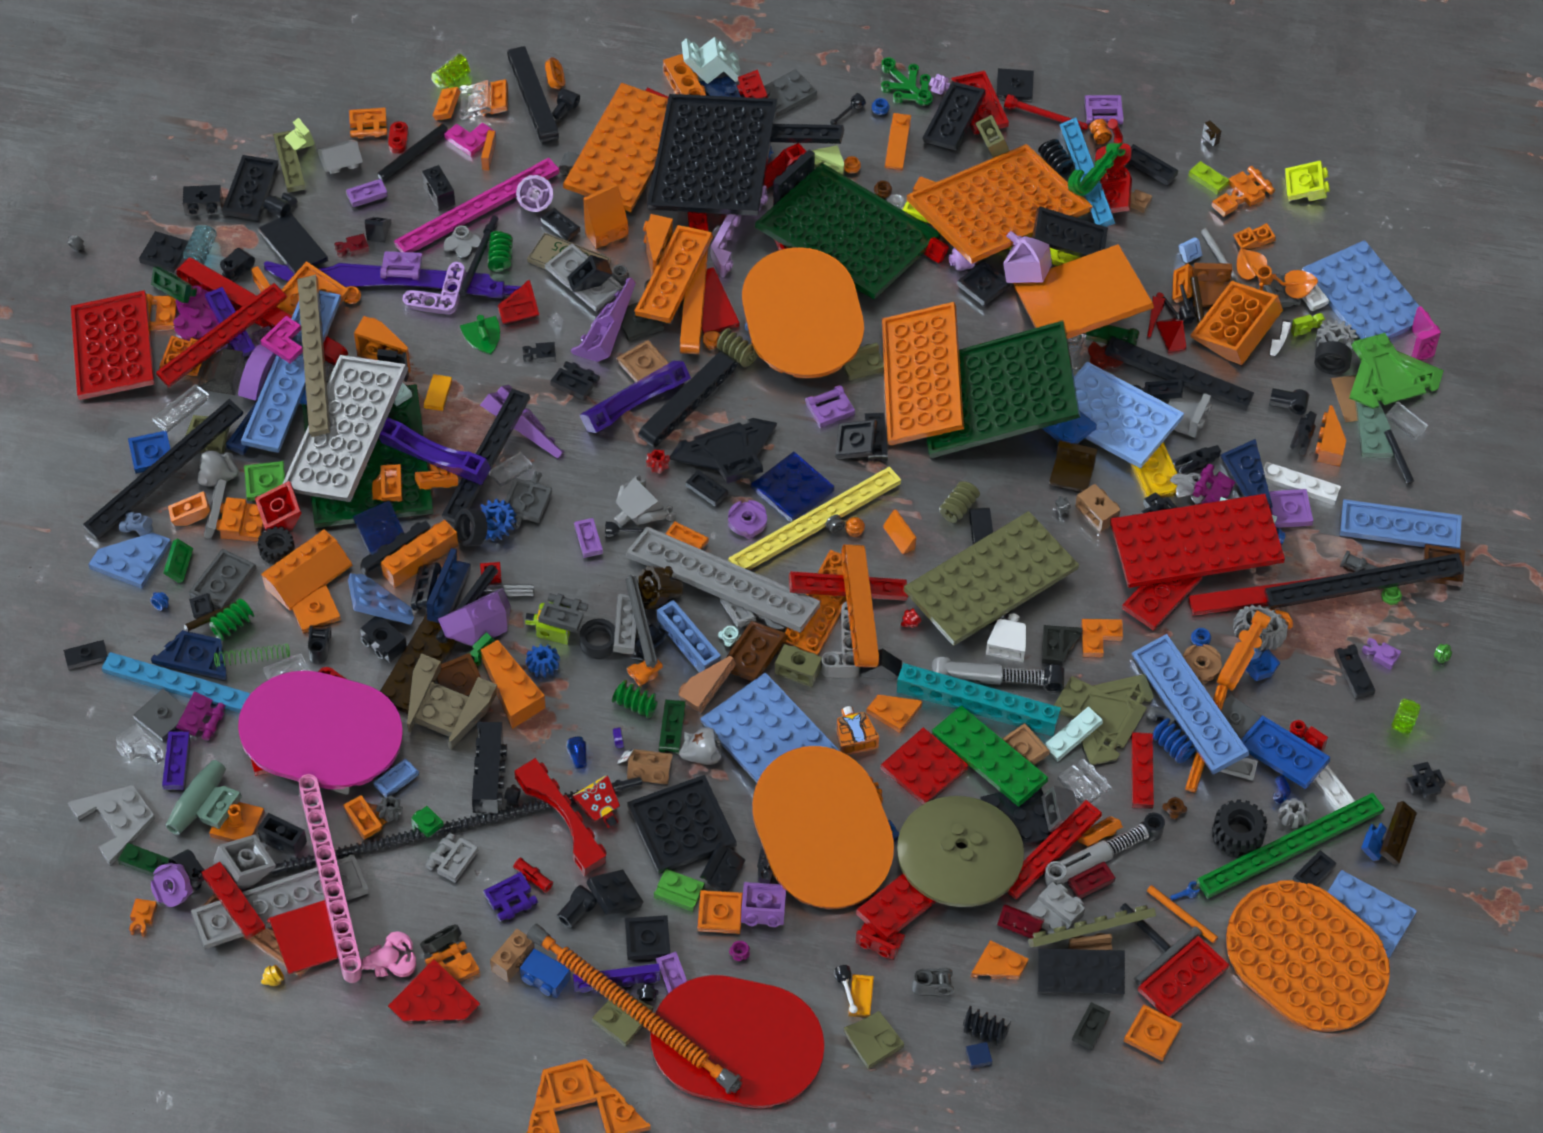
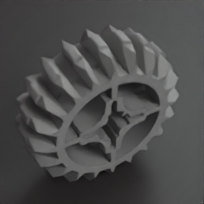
M1251 605L1250 608L1245 606L1244 609H1240L1233 621L1235 637L1239 638L1241 631L1249 630L1252 624L1251 620L1258 610L1271 617L1267 628L1263 629L1259 636L1262 644L1258 649L1260 651L1263 649L1276 650L1277 647H1281L1284 640H1286L1288 625L1285 624L1286 620L1281 618V614H1276L1275 610L1271 611L1268 607L1262 608L1261 605L1258 607Z

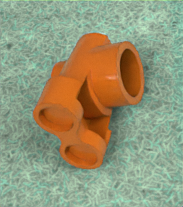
M657 658L658 663L654 668L647 667L644 660L639 664L634 663L629 666L627 672L634 678L637 685L641 687L648 680L657 678L658 671L663 668V665Z

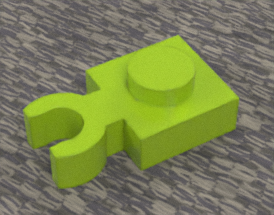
M1322 313L1316 314L1313 317L1310 314L1295 318L1292 321L1290 331L1293 336L1307 334L1311 332V328H1321L1322 321L1325 318Z

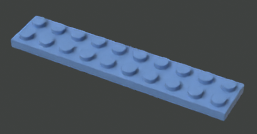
M319 290L324 343L341 302V295ZM298 301L291 319L301 325ZM300 331L291 340L303 348L302 332ZM303 352L291 364L276 355L241 439L242 445L277 453L280 452L306 388Z

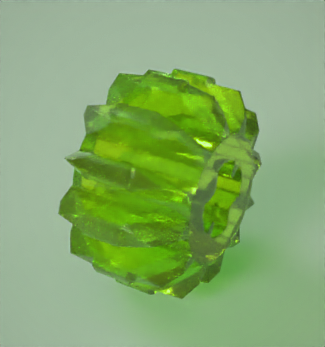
M1402 699L1391 724L1392 728L1400 733L1409 734L1420 712V704L1410 699Z

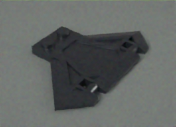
M751 418L747 420L748 423L742 425L738 422L693 437L694 440L690 442L686 439L682 440L670 455V460L719 470L727 484L763 472V466L757 456L777 426V423Z

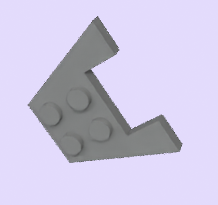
M133 785L68 802V806L78 820L98 810L116 836L99 846L100 852L110 866L121 855L127 843L132 844L155 819L154 814Z

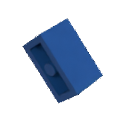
M534 948L520 967V976L527 985H534L547 996L552 995L557 998L570 981L571 971L565 965Z

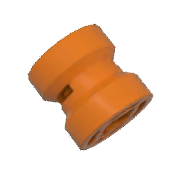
M1097 119L1090 124L1089 129L1094 135V140L1097 144L1102 145L1111 140L1112 133L1104 119Z

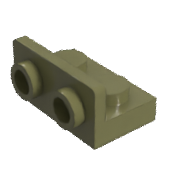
M878 343L866 344L860 347L856 356L843 366L849 381L884 372V362L879 354Z

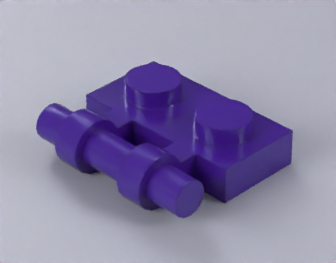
M521 872L483 890V894L493 911L500 907L503 909L502 912L497 914L500 922L505 919L510 920L515 917V914L523 910L528 911L532 909L531 906L538 903L535 895L530 898L526 897V894L531 892V887ZM516 899H519L520 903L512 907H510V905L508 904Z

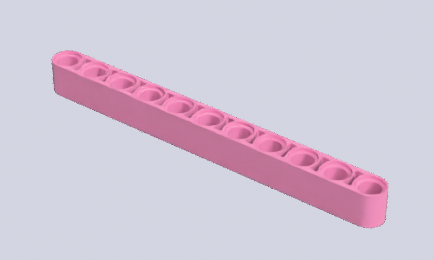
M306 774L299 779L300 797L342 976L345 981L355 983L362 976L361 960L318 780L314 775ZM342 912V914L336 915L335 913ZM342 930L347 931L346 933H339ZM351 949L349 952H344L343 950ZM349 968H356L353 971L348 970Z

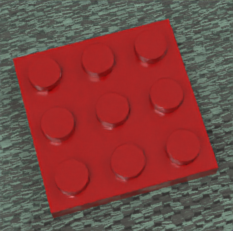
M923 727L881 764L880 769L923 805L934 800L968 770V764Z

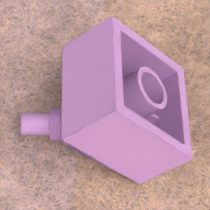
M1010 231L1006 237L1013 242L1014 246H1012L1003 262L1006 282H1043L1052 266L1049 244L1034 238L1017 236Z

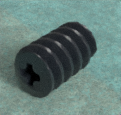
M1052 139L1041 144L1038 152L1044 158V161L1062 178H1066L1071 172L1073 161L1070 160L1069 155H1067L1059 140Z
M969 1006L963 1022L964 1033L968 1034L972 1029V1036L976 1037L980 1032L982 1040L989 1035L990 1043L997 1038L998 1046H1001L1005 1041L1011 1025V1021L1007 1026L1005 1025V1018H1002L998 1023L997 1015L988 1019V1012L980 1016V1009H977L973 1014L972 1006Z

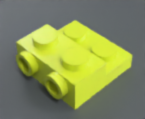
M1321 160L1285 168L1287 197L1289 201L1305 197L1309 201L1327 198L1330 186L1329 182L1325 181V178H1329L1327 167H1323Z

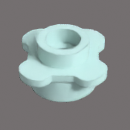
M727 626L718 634V637L725 642L724 645L726 647H731L741 636V634H738V629L734 626Z

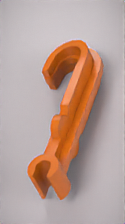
M1258 610L1256 611L1251 620L1252 624L1249 630H1243L1239 633V640L1241 642L1236 643L1219 674L1217 684L1226 686L1228 690L1233 691L1255 653L1254 649L1260 648L1262 644L1259 636L1262 630L1267 628L1271 620L1270 616Z

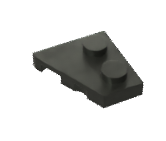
M1044 625L1042 663L1062 665L1081 637L1083 628Z

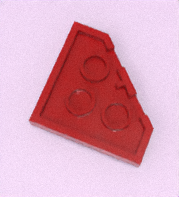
M433 959L388 1007L403 1022L465 1021L481 1004Z

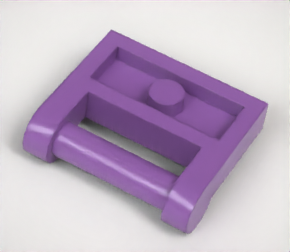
M1085 95L1086 123L1088 125L1097 119H1104L1106 123L1110 119H1116L1118 125H1123L1121 95ZM1092 114H1116L1117 116H1092Z
M384 252L380 271L381 279L405 277L419 280L422 253Z
M841 385L821 395L805 398L806 405L820 428L855 415V409L845 395ZM838 397V400L819 407L816 406L818 403Z

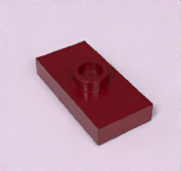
M1005 904L997 925L1023 936L1034 938L1033 933L1041 932L1045 919Z

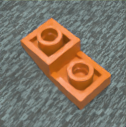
M1267 223L1253 230L1248 227L1233 234L1239 247L1246 250L1276 241V237Z

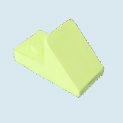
M297 118L293 122L295 129L285 136L286 141L294 150L313 146L315 142L310 131Z

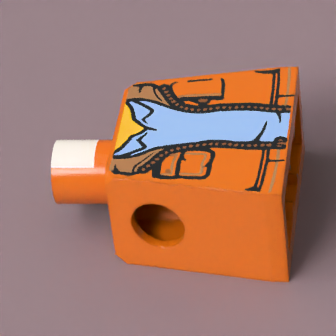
M851 706L843 708L841 710L843 717L837 718L836 727L839 750L846 755H851L878 748L879 735L865 712L854 713Z

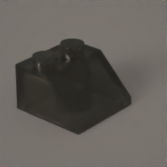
M224 348L210 356L203 369L197 386L198 390L235 395L245 368L243 351Z

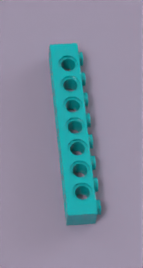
M903 663L897 679V693L957 709L962 705L971 714L1020 727L1025 723L1032 731L1048 736H1054L1059 722L1061 707Z

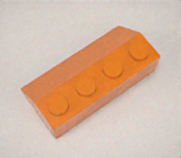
M324 529L261 573L265 589L290 611L294 605L318 588L327 585L353 565L338 541Z

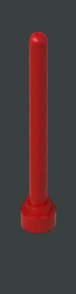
M1010 94L1007 95L1004 103V108L1006 109L1018 108L1061 123L1072 119L1020 102L1014 95ZM1078 121L1082 130L1088 129L1087 123Z

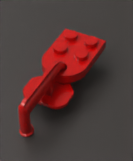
M1110 119L1107 125L1113 132L1114 143H1122L1119 149H1125L1126 151L1123 156L1116 157L1113 161L1114 165L1107 169L1100 182L1111 212L1118 213L1130 211L1132 177L1124 166L1131 160L1132 149L1130 145L1123 143V134L1119 128L1118 121ZM1106 146L1097 150L1095 162L1105 155Z

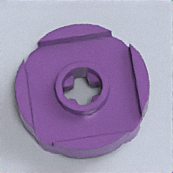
M748 500V502L744 503L739 501L729 510L728 526L733 532L740 536H745L747 539H752L755 535L760 534L767 525L765 507L757 501ZM751 516V520L746 521L743 517Z
M168 863L159 866L153 874L155 876L154 880L151 881V890L158 902H163L168 907H174L184 903L188 896L192 894L193 888L183 865ZM170 881L173 883V888H169L168 884H170Z

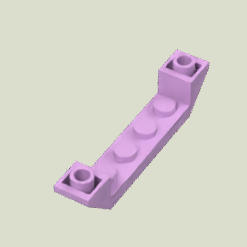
M763 185L759 211L763 205H766L769 197L766 194L767 186ZM727 214L711 244V259L723 278L733 267L731 252L726 251L727 241L733 237L734 228L740 224L741 215Z

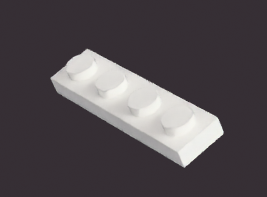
M1266 462L1263 469L1268 484L1286 490L1307 489L1308 497L1335 505L1341 486Z

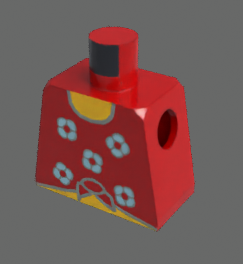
M605 775L572 796L575 803L593 823L601 818L607 828L618 823L613 811L618 809L620 804L608 775Z

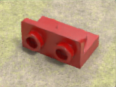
M758 69L738 77L740 84L737 85L740 96L744 94L747 98L769 99Z
M864 922L861 930H858L856 933L855 943L863 949H871L878 952L884 958L894 960L905 940V935L898 932L888 941H885Z

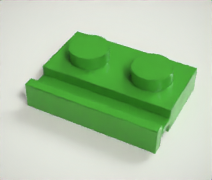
M667 869L657 885L654 898L693 912L700 898V891L704 890L705 883Z

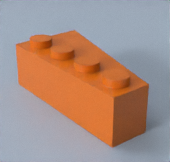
M499 640L481 649L482 663L490 681L497 684V697L503 706L504 713L507 715L512 729L546 708L545 695Z

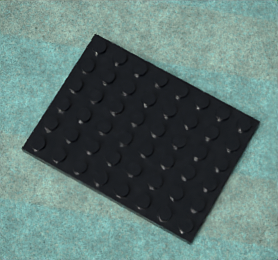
M669 94L647 201V210L758 216L778 106L777 99Z

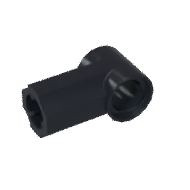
M1272 388L1269 405L1288 408L1293 414L1303 415L1307 410L1309 393L1302 389L1290 392Z
M579 885L571 894L569 902L557 914V918L564 926L572 928L585 912H590L595 907L598 901L590 890Z

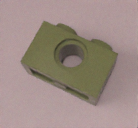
M992 115L976 123L993 158L1010 151Z
M784 644L775 662V674L813 687L821 671L822 657L812 652L808 653L800 650L796 646Z

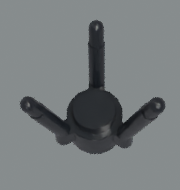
M1181 284L1180 289L1184 306L1179 308V313L1176 312L1165 296L1163 298H1165L1164 303L1175 318L1182 320L1183 325H1189L1197 318L1193 295L1189 298L1188 303L1184 285Z

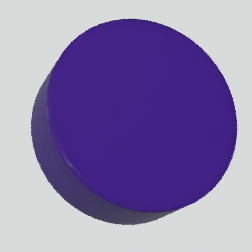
M621 727L613 728L615 747L617 749L624 748Z

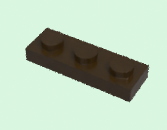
M1404 801L1397 802L1380 854L1393 865L1400 864L1417 812Z

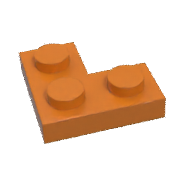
M432 464L429 467L430 471L415 472V481L420 489L428 490L434 487L450 488L451 486H458L456 474Z
M1082 619L1081 628H1083V657H1103V640L1122 641L1123 639L1122 620Z

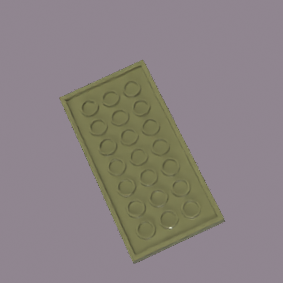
M1028 511L905 585L904 592L954 646L1078 570L1079 564Z

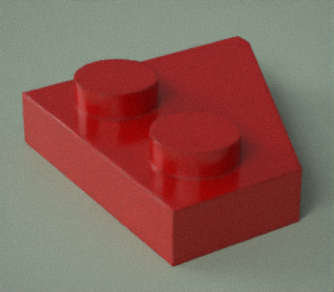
M527 280L524 285L515 290L498 305L502 325L539 316L530 280Z

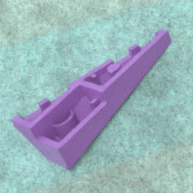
M631 277L625 281L626 284L622 291L615 293L616 299L614 302L608 303L593 321L588 334L582 335L580 338L581 344L571 349L570 352L573 355L595 362L610 357L636 284Z
M510 385L501 386L497 392L488 394L480 406L497 416L512 387ZM525 407L514 429L557 459L564 454V450H561L554 444L555 440L553 437H547L544 433L545 427L531 410Z

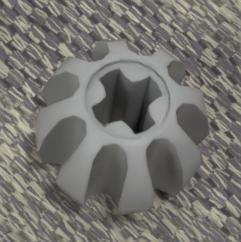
M1297 798L1285 800L1279 809L1281 823L1285 827L1290 826L1291 829L1303 827L1310 817L1307 804L1303 800H1297Z

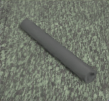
M1193 927L1134 978L1136 984L1140 986L1197 936L1200 937L1202 935L1201 931L1197 927Z

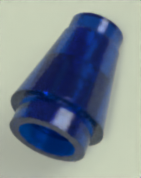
M581 736L568 739L566 748L575 768L581 769L586 767V741Z

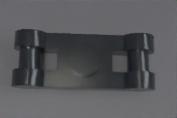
M432 563L430 566L423 565L418 568L411 598V608L414 611L421 610L422 607L427 608V601L435 586L438 574L442 570L439 563Z

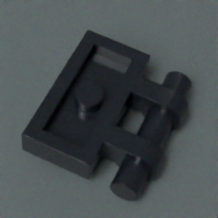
M565 361L563 368L567 370L559 368L551 379L550 385L584 400L593 388L591 380L597 383L600 376L595 374L593 370L581 368L575 362Z

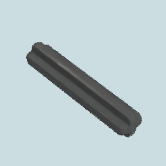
M488 585L481 594V596H486L503 588L506 596H533L534 585Z

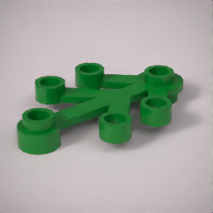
M884 58L881 62L882 71L886 74H892L901 83L883 81L881 83L882 92L889 93L891 90H905L913 93L894 92L893 101L895 103L910 100L916 101L919 105L926 106L932 102L933 96L928 90L931 77L928 74L920 76V84L922 86L919 89L916 86V76L919 73V66L917 64H910L908 66L909 79H907L895 68L896 61L893 58Z

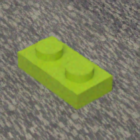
M1201 161L1189 171V177L1217 195L1229 184V179Z

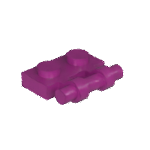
M1208 464L1202 470L1201 478L1194 486L1193 496L1197 498L1200 495L1204 496L1202 504L1220 501L1221 497L1227 499L1235 484L1232 479L1220 471L1214 475L1213 470L1215 467L1212 464ZM1207 482L1211 484L1209 488H1207Z
M194 691L176 728L189 732L192 736H195L198 730L204 732L202 739L209 741L211 735H214L217 730L216 725L218 721L222 720L224 716L223 711L226 706L223 703H218L216 708L210 707L212 699ZM205 715L211 717L209 723L202 722Z

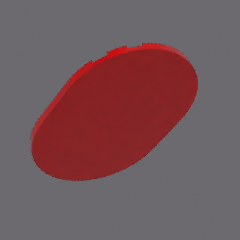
M723 975L702 976L689 980L673 989L662 1000L655 1012L656 1016L665 1020V1023L667 1022L674 1029L678 1030V1033L680 1032L683 1036H686L687 1039L692 1041L691 1043L699 1046L700 1050L703 1049L705 1053H708V1060L715 1065L719 1064L735 1075L739 1074L742 1077L740 1080L742 1085L736 1093L731 1092L727 1094L725 1092L726 1089L710 1075V1071L703 1066L698 1069L696 1065L689 1062L687 1058L685 1059L683 1055H680L674 1048L663 1042L661 1038L652 1034L651 1031V1050L659 1070L678 1089L696 1097L746 1108H772L785 1102L788 1103L800 1096L813 1083L823 1062L824 1036L818 1018L801 998L780 987Z

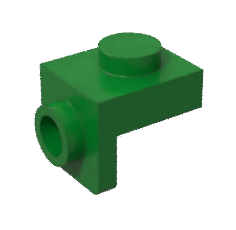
M428 806L416 811L411 817L412 828L415 831L418 828L427 838L444 826L443 820Z

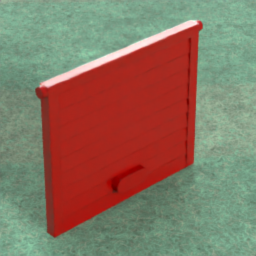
M325 900L267 919V922L271 924L288 975L338 959ZM336 912L335 914L340 915L342 912ZM342 930L339 933H346L347 931ZM345 949L343 951L349 952L351 951V949Z

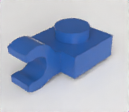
M1379 823L1378 828L1374 824L1370 825L1361 847L1373 861L1380 860L1381 858L1380 851L1384 842L1382 838L1387 830L1383 823Z

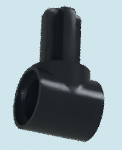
M562 88L557 96L558 105L552 112L553 117L558 120L563 117L566 111L575 110L580 102V94Z

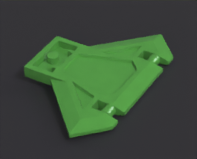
M1386 333L1354 341L1351 345L1361 363L1349 399L1370 408L1379 407L1378 401L1387 405L1426 394L1425 388H1429L1432 392L1438 390L1444 370L1397 351Z

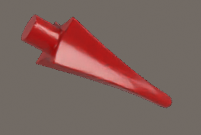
M1158 292L1156 297L1152 296L1154 308L1151 309L1147 333L1149 338L1164 307L1165 298H1163L1164 294Z

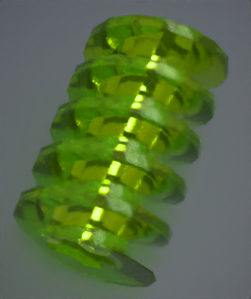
M458 53L451 60L447 61L446 64H443L441 68L431 73L432 82L437 87H443L444 89L454 86L455 82H459L460 78H464L465 74H470L471 72L467 59Z

